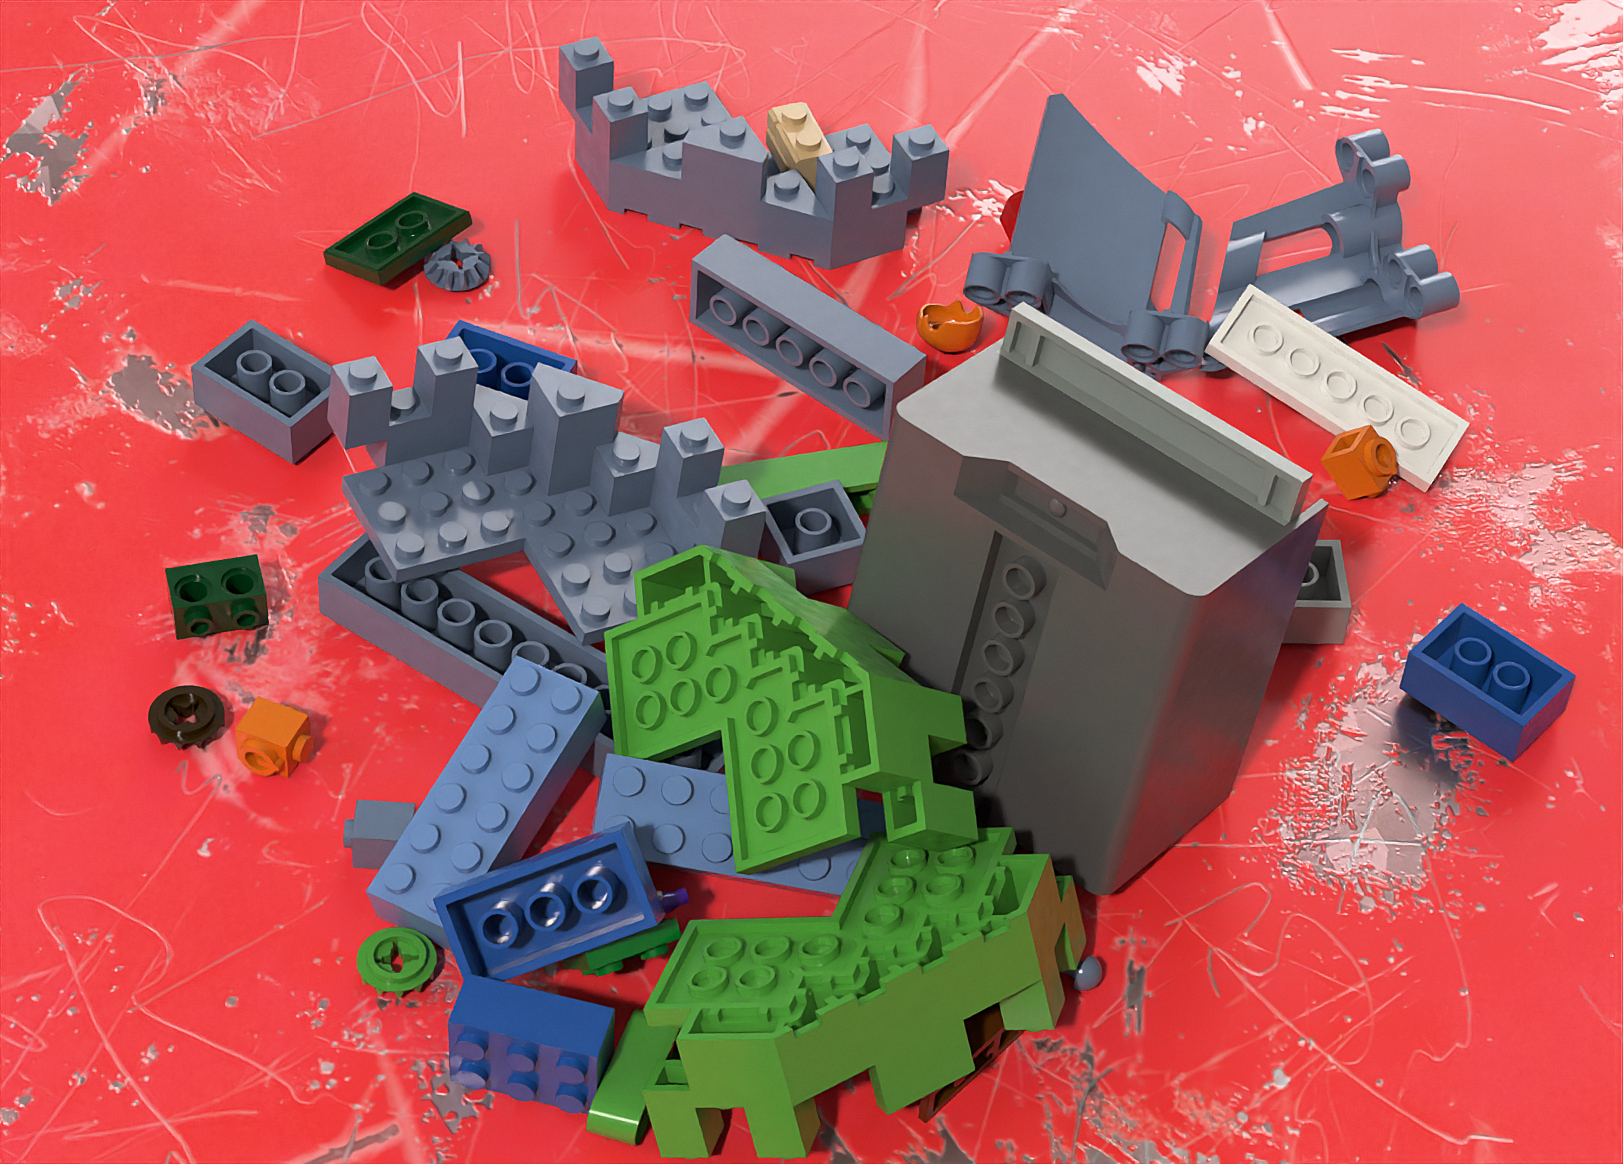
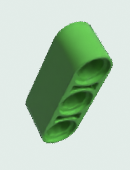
M639 1009L633 1011L592 1101L587 1118L586 1131L637 1147L650 1121L642 1090L657 1060L677 1059L679 1051L676 1038L681 1028L648 1026L644 1011Z

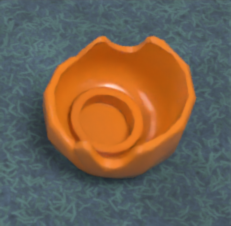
M956 300L948 306L939 303L924 304L917 312L915 323L919 336L932 348L941 352H962L976 342L985 316L980 306L974 307L973 311L969 313L963 308L962 302Z

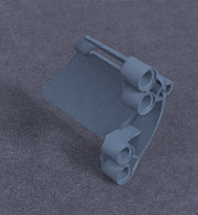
M1063 93L1052 94L1047 97L1009 250L1005 251L1004 254L989 252L972 253L963 287V294L969 300L1007 317H1010L1013 307L1025 302L1158 382L1162 380L1163 374L1194 369L1200 366L1210 324L1208 320L1204 322L1199 318L1188 316L1203 221L1177 193L1168 190L1166 194L1131 165L1084 118ZM1170 223L1180 231L1186 242L1170 309L1158 312L1152 303L1151 292L1167 224Z

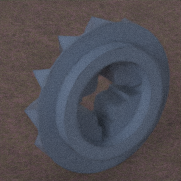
M467 238L462 242H454L450 239L446 245H441L424 257L423 270L426 278L435 286L451 291H463L479 286L488 278L491 272L490 254L484 252L482 244L471 245ZM459 259L463 263L462 269L459 270L458 265H455L451 260Z

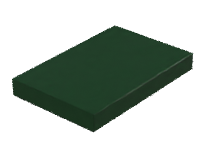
M412 192L325 249L323 255L326 265L382 286L473 223L469 211Z

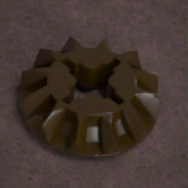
M184 685L171 688L161 693L149 708L148 721L150 731L158 736L162 745L171 742L180 751L185 744L193 743L200 749L203 740L207 738L216 739L218 729L225 726L223 703L215 693L204 687ZM195 715L196 722L185 721L179 724V716L189 718Z

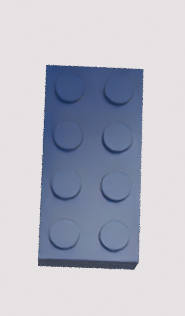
M630 821L445 888L433 898L463 980L466 974L469 973L503 982L656 926L665 916Z

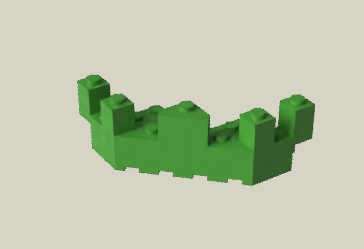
M701 544L633 573L638 618L604 632L615 755L658 762L722 737L735 873L752 875L861 837L855 788L882 793L887 840L890 843L941 853L979 840L973 791L933 782L931 756L967 744L961 696L923 687L901 671L898 667L905 655L903 651L846 608L808 599L796 589L795 571L793 568Z
M1013 827L977 828L979 840L941 853L890 843L887 840V831H872L832 916L690 920L643 1009L648 1026L681 1028L676 1038L681 1060H657L642 1090L661 1158H709L724 1128L720 1109L726 1110L743 1107L758 1158H807L821 1126L813 1097L868 1069L877 1106L887 1115L902 1109L975 1071L963 1020L998 1002L1005 1030H1026L1029 1032L1054 1030L1065 1001L1059 972L1077 969L1087 942L1072 875L1055 876L1050 854L1012 855L1017 844Z

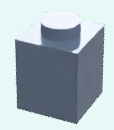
M373 800L356 801L354 819L345 820L343 835L344 848H352L353 868L380 869L415 815V803Z

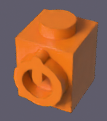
M1371 424L1337 434L1320 460L1348 501L1363 496L1372 498L1384 492L1389 486L1391 476L1397 473L1396 468L1399 465L1396 461V454L1392 444L1386 438L1380 437Z
M260 696L256 698L235 728L238 759L250 771L262 776H270L275 773L289 778L299 762L305 763L314 745V738L310 736L308 714L301 712L293 706H284Z

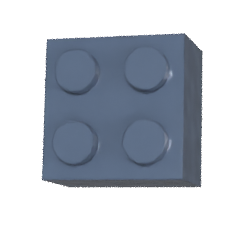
M838 479L760 499L767 509L759 551L764 561L794 569L797 591L806 596L854 582L866 529Z

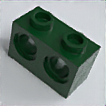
M257 554L165 569L168 600L177 640L269 625L267 596Z

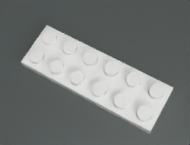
M1251 284L1248 285L1204 351L1335 436L1339 433L1371 424L1380 437L1386 438L1395 450L1396 461L1399 464L1396 468V475L1423 492L1428 490L1470 424Z

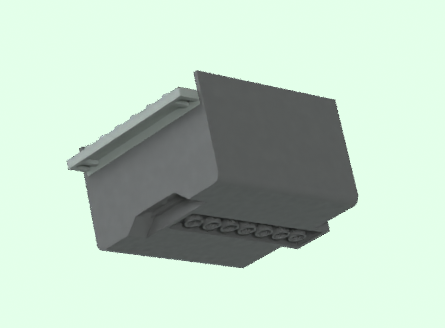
M1025 302L1013 307L1005 336L897 404L847 610L905 653L898 667L901 671L923 687L961 696L967 744L931 756L933 782L973 791L976 821L982 823L987 828L1013 827L1018 845L1031 854H1050L1055 870L1064 876L1072 875L1073 881L1090 893L1109 895L1122 886L1230 796L1329 506L1328 502L1320 499L1301 513L1313 474Z

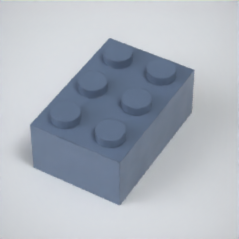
M251 319L191 366L194 402L202 409L291 464H295L333 432L332 427L327 421L332 367Z

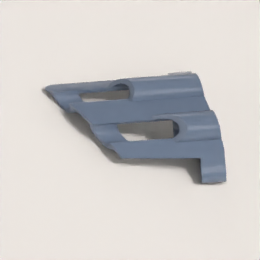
M1375 128L1345 136L1336 141L1335 155L1344 182L1233 222L1205 349L1249 284L1292 311L1300 309L1306 320L1333 337L1400 317L1419 319L1458 306L1460 301L1458 284L1451 273L1447 271L1438 273L1437 259L1431 247L1427 244H1421L1403 249L1401 244L1402 217L1397 196L1398 192L1409 188L1411 181L1410 170L1406 160L1401 155L1395 154L1390 156L1389 143L1383 131ZM1319 227L1328 232L1332 241L1331 252L1328 256L1256 276L1263 243ZM1204 352L1200 371H1218L1228 368Z

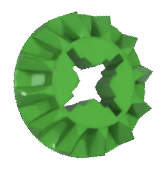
M390 927L379 930L370 935L358 950L357 970L361 975L363 985L373 986L379 996L387 991L394 992L400 999L404 991L413 989L420 992L424 982L433 980L437 963L436 950L432 942L424 934L414 929ZM394 951H398L399 958H401L403 963L400 973L392 971L391 958H394Z

